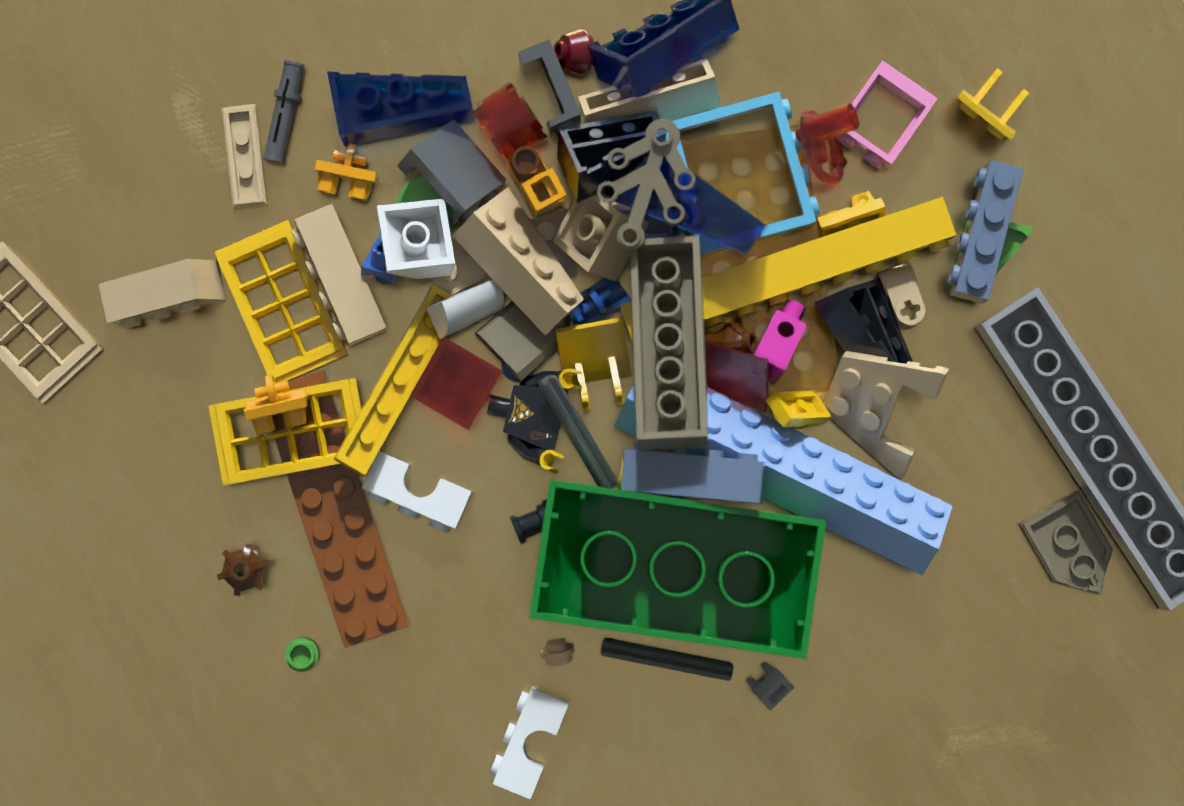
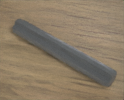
M548 375L539 381V388L597 486L612 489L617 485V478L557 376Z
M604 638L602 641L601 655L605 657L726 681L731 680L734 665L731 662L610 638Z

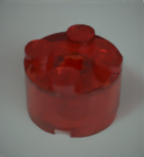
M511 81L478 102V108L473 110L475 117L482 127H486L489 132L493 131L495 136L491 138V141L502 156L504 155L506 159L512 157L518 148L522 146L533 148L548 138L547 134L542 130L543 127L526 100L523 97H519L516 92L517 88Z

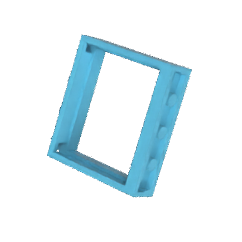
M780 91L672 121L681 132L772 107L802 213L801 216L708 241L694 187L688 191L680 190L677 187L682 207L685 210L690 235L699 236L702 257L814 226L817 222L815 217L820 216L816 197H809L806 184L811 183L807 165H800L797 152L802 150L797 131L791 132L788 119L792 118L791 108L788 99L782 100ZM666 131V141H667L668 138H669V133H668V131ZM680 141L676 148L688 169ZM682 174L679 177V184L681 186L690 185L692 181L690 175Z

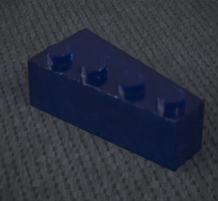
M650 151L644 157V159L639 164L637 169L647 164ZM664 155L660 171L676 202L685 210L683 221L673 225L749 254L768 226L694 172L693 174L696 178L694 187L688 191L680 190L674 182L676 174ZM686 173L682 174L679 177V184L681 186L690 185L692 181L691 176ZM640 184L620 194L615 202L632 208ZM653 189L646 214L668 222L663 214L664 207ZM672 207L668 211V217L672 220L678 219L681 215V210L678 207Z

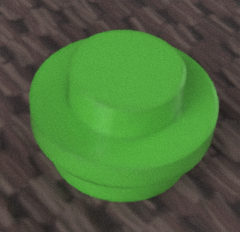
M297 638L287 645L285 661L291 669L305 672L312 669L318 662V648L310 639Z

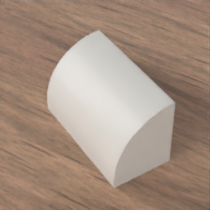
M491 279L427 307L426 309L439 339L501 311L504 304L503 290Z

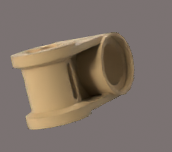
M907 261L876 272V278H879L899 328L907 330L916 327L924 318L926 310L918 289L916 275L910 262ZM905 305H907L908 309H915L916 311L912 316V320H910L909 316L901 315Z

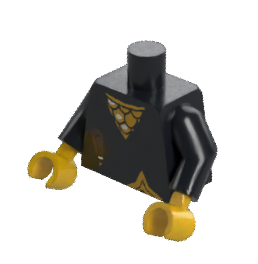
M568 368L563 371H543L528 376L519 385L513 386L511 399L491 395L488 404V415L506 419L503 432L507 434L508 444L524 460L537 464L555 474L559 471L552 468V461L557 457L564 460L562 454L555 452L561 423L539 388V381L548 375H555L568 395L569 389H581V386L572 384L573 375L582 374L580 370Z

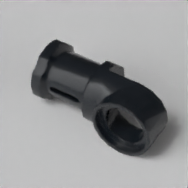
M547 499L543 500L541 504L536 505V509L518 517L515 515L510 516L521 545L526 543L527 538L542 532Z

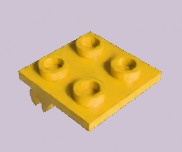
M997 68L975 97L971 96L964 89L957 97L962 101L959 108L973 119L978 115L988 122L985 128L998 139L1002 140L1006 136L1012 140L1016 130L1006 122L1029 93L1023 89L999 119L979 103L1002 74V71Z
M622 317L555 329L562 371L569 368L582 372V374L573 375L572 384L581 386L579 391L584 412L591 411L585 382L611 378L617 406L623 405V394L619 378L631 376Z

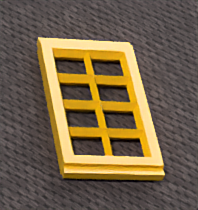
M289 220L214 252L267 375L274 376L275 383L290 381L348 355L342 341L339 342L332 326L333 320L329 311L325 310L321 302L315 279L312 280L305 265L307 260L303 251L298 249L291 232L293 228ZM285 242L294 262L270 271L262 252ZM256 255L265 275L241 285L233 265ZM297 269L305 289L282 299L274 279ZM268 282L276 302L253 311L245 291ZM309 296L317 316L294 325L286 305ZM280 309L288 328L265 338L256 318ZM321 323L329 342L306 352L297 332ZM292 336L300 355L276 365L268 345Z
M356 378L304 387L306 388L308 399H310L314 424L295 428L288 427L285 412H282L285 430L263 434L256 433V435L234 439L230 414L243 412L246 409L245 401L258 398L251 397L210 405L209 412L223 486L340 464L334 460L336 453L328 454L324 429L345 425L346 434H348L362 409ZM339 393L343 419L322 422L318 397ZM316 431L320 456L299 459L294 435ZM286 436L291 461L269 465L265 440ZM257 442L262 467L240 471L236 446Z

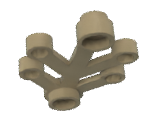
M668 119L653 121L646 130L645 138L624 149L615 148L608 155L610 166L616 170H622L628 166L630 160L650 151L645 166L614 182H603L597 189V195L600 200L605 203H612L617 200L620 194L640 184L628 223L623 224L617 232L619 245L629 251L641 248L645 242L646 236L641 226L653 189L664 207L663 214L669 223L678 224L685 217L684 208L676 202L660 171L664 155L676 174L674 182L680 190H691L696 183L695 175L687 169L676 148L680 142V131L676 124ZM658 131H668L669 138L666 142L661 143L657 141L656 134ZM616 153H623L625 155V162L622 165L617 166L613 163L612 159ZM685 173L689 174L692 178L690 185L681 186L679 184V177ZM606 186H612L615 191L614 196L610 199H605L602 196V190ZM672 207H678L681 210V215L676 220L668 217V211ZM627 230H635L637 233V238L632 243H628L624 239V234Z

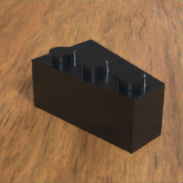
M656 110L558 128L557 159L577 203L596 195L601 183L607 181L614 182L647 164L650 151L630 160L628 166L622 170H616L610 166L608 155L615 148L624 149L645 138L648 126L653 121L660 119ZM665 130L657 132L656 139L658 142H666ZM616 153L612 159L613 163L617 166L622 165L625 162V155L623 153ZM612 186L604 187L602 192L611 188Z
M879 278L845 288L814 302L844 352L850 351L886 357L888 361L906 364L908 361L913 362Z

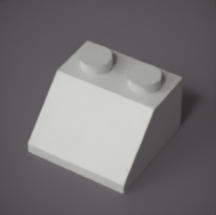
M444 199L377 206L387 273L413 279L451 276L455 259Z

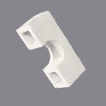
M380 451L378 452L362 486L363 489L369 491L367 498L383 505L386 504L387 500L400 505L398 508L399 512L415 519L418 513L431 518L428 525L447 532L449 527L457 529L472 496V491L440 478L432 494L426 497H416L410 493L406 485V477L411 465Z
M531 687L529 693L522 691L515 708L521 714L516 725L509 723L502 741L508 744L503 757L500 755L496 756L489 773L495 776L494 785L531 799L544 764L532 760L526 754L524 741L529 734L540 730L557 735L569 701L535 687Z

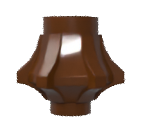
M742 318L727 319L722 327L705 333L706 356L726 362L731 369L737 368V365L744 367L749 353L756 350V336L754 332H748L745 329Z
M246 543L245 549L230 552L226 549L222 553L225 557L222 573L216 574L218 580L224 579L234 589V595L239 597L242 591L256 587L262 590L264 584L261 580L264 568L270 565L269 560H262L253 552V544ZM245 564L248 572L245 576L241 577V573L237 572V566Z

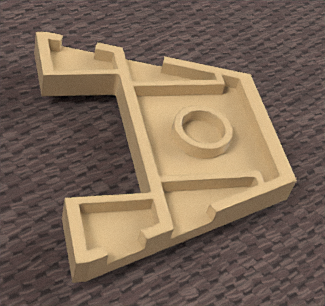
M846 351L841 357L824 405L832 416L831 420L892 474L902 480L916 450L884 434L902 388L905 385L935 400L940 393L949 369L936 366L935 369L921 367L920 363L910 361L906 364L891 362L886 357Z

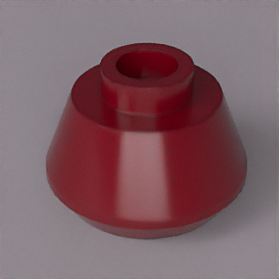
M578 29L562 35L554 45L555 54L562 68L576 75H583L592 68L596 54L595 42L585 29Z

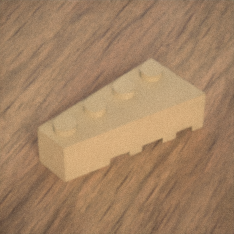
M509 187L476 210L452 236L545 336L584 300Z

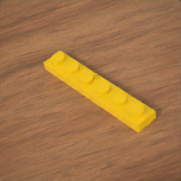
M435 284L429 289L334 457L335 461L362 477L369 470L442 338L439 339L426 308L453 295Z

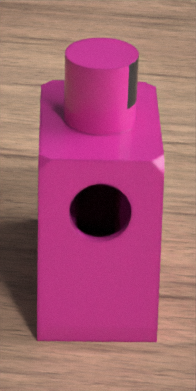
M788 300L783 311H775L745 368L746 370L774 384L777 383L786 370L807 325L801 322L806 311L804 305L794 300Z

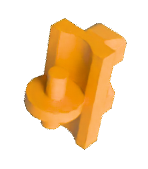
M349 143L346 152L334 150L333 160L344 162V165L316 160L315 171L318 173L317 190L321 193L336 195L339 179L351 181L348 197L367 202L372 185L377 186L379 176L377 172L353 167L354 164L366 166L368 159L366 156L356 154V144Z
M273 375L265 376L266 386L254 388L255 396L258 399L245 401L246 409H244L246 421L251 420L257 434L275 430L273 414L285 412L288 427L306 423L308 400L306 388L290 391L288 381L275 383Z

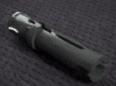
M284 60L283 63L284 67L279 89H275L274 92L276 103L265 153L262 158L284 164V156L296 102H300L301 95L298 92L303 70L305 69V65Z

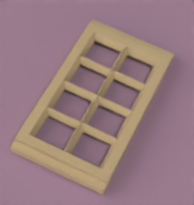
M2 241L0 243V269L8 264L21 280L4 296L0 293V309L4 307L17 321L0 338V359L42 404H45L103 349L20 258ZM28 285L41 301L22 317L9 301ZM47 306L61 323L42 339L28 323ZM24 328L38 344L23 358L18 360L5 344ZM67 328L81 344L62 360L48 344ZM44 350L57 366L38 382L24 366L39 352Z

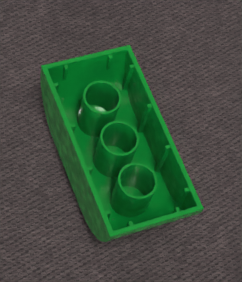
M550 480L529 618L807 659L826 520Z

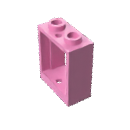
M882 60L833 132L838 134L836 139L845 147L852 150L856 147L865 153L864 159L874 167L881 169L884 166L889 169L938 98ZM877 82L919 110L889 154H886L847 126Z

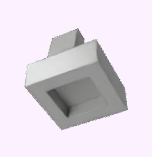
M766 662L762 669L767 673V677L762 682H757L751 676L747 682L752 692L771 711L795 687L777 668Z

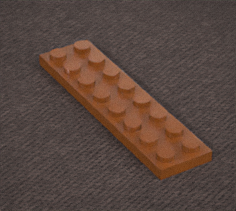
M322 370L289 381L288 383L290 390L325 384L328 381L325 372ZM333 396L318 397L322 422L340 419ZM310 399L307 400L306 423L294 426L293 428L314 424ZM282 413L273 414L275 430L272 432L285 430ZM343 426L324 429L328 454L338 452L346 438ZM316 431L294 435L299 459L320 456ZM287 437L274 438L282 463L291 461ZM342 464L286 474L344 648L410 626L365 491L362 488L363 485L359 474Z

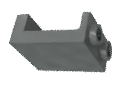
M550 39L519 51V65L524 77L543 69L562 115L547 121V131L550 138L558 136V128L581 124V113Z
M454 119L411 148L397 165L405 176L416 168L453 209L454 213L448 219V223L451 226L461 219L465 222L479 209L478 206L482 203L485 205L500 194L498 189L507 180Z

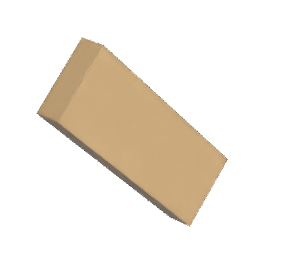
M255 104L222 108L233 208L268 205L257 107Z

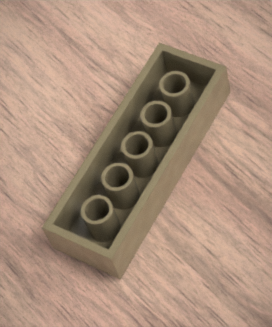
M699 236L646 238L641 248L630 251L638 446L640 451L710 447ZM630 239V243L634 242L636 239Z

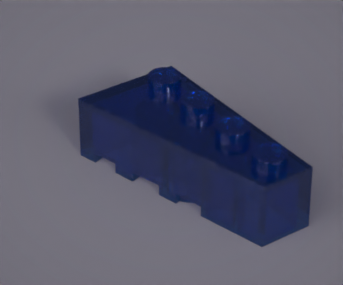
M681 0L671 5L672 12L668 14H652L644 18V25L627 32L623 28L612 33L614 40L600 46V43L596 41L588 45L587 48L592 55L593 67L598 80L635 97L649 93L652 87L664 79L674 76L679 69L688 63L700 59L703 53L715 45L725 42L730 35L739 30L731 0Z
M327 71L339 136L344 147L348 146L349 143L359 144L442 127L453 119L457 123L476 120L466 76H404V74L392 73L390 75H370V73L356 72V74H340V72Z

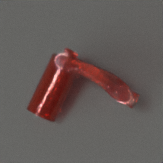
M850 103L821 114H817L812 109H806L800 119V129L795 131L797 140L799 142L802 141V147L807 153L806 156H808L807 159L813 173L820 181L826 184H837L843 177V168L847 164V159L843 155L840 142L836 139L837 136L859 129L857 112ZM826 140H829L831 146L830 160L831 167L834 169L833 174L826 173L820 165L828 161V151L824 142Z

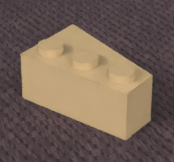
M185 259L98 284L107 323L120 324L121 328L141 325V319H164L170 317L172 312L193 311L201 308L202 305L227 300L218 261Z

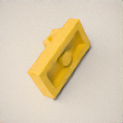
M866 191L850 197L852 208L847 207L841 210H833L817 217L820 238L886 216V207L882 198L874 199L871 193Z
M815 390L773 392L765 400L772 410L774 419L782 427L803 429L806 425L825 424L832 417Z

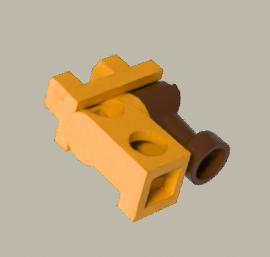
M529 146L518 148L514 152L512 160L508 161L507 167L533 215L537 218L565 203L564 197L567 194L553 168L547 169L536 148L534 149Z

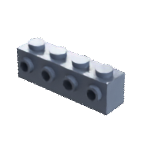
M990 160L984 168L979 167L974 187H978L976 199L970 200L965 219L970 220L966 233H961L957 246V252L961 253L958 266L953 265L948 284L952 285L950 295L981 304L989 300L1023 168Z
M634 443V449L624 450L621 490L762 504L766 463L758 461V454L737 453V459L723 458L724 451L703 449L702 456L689 455V448L668 449V453L656 452L654 450L640 451L638 443Z

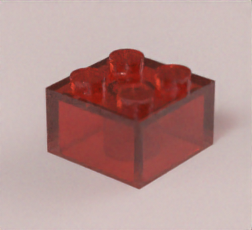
M443 337L411 392L410 397L471 431L504 372Z

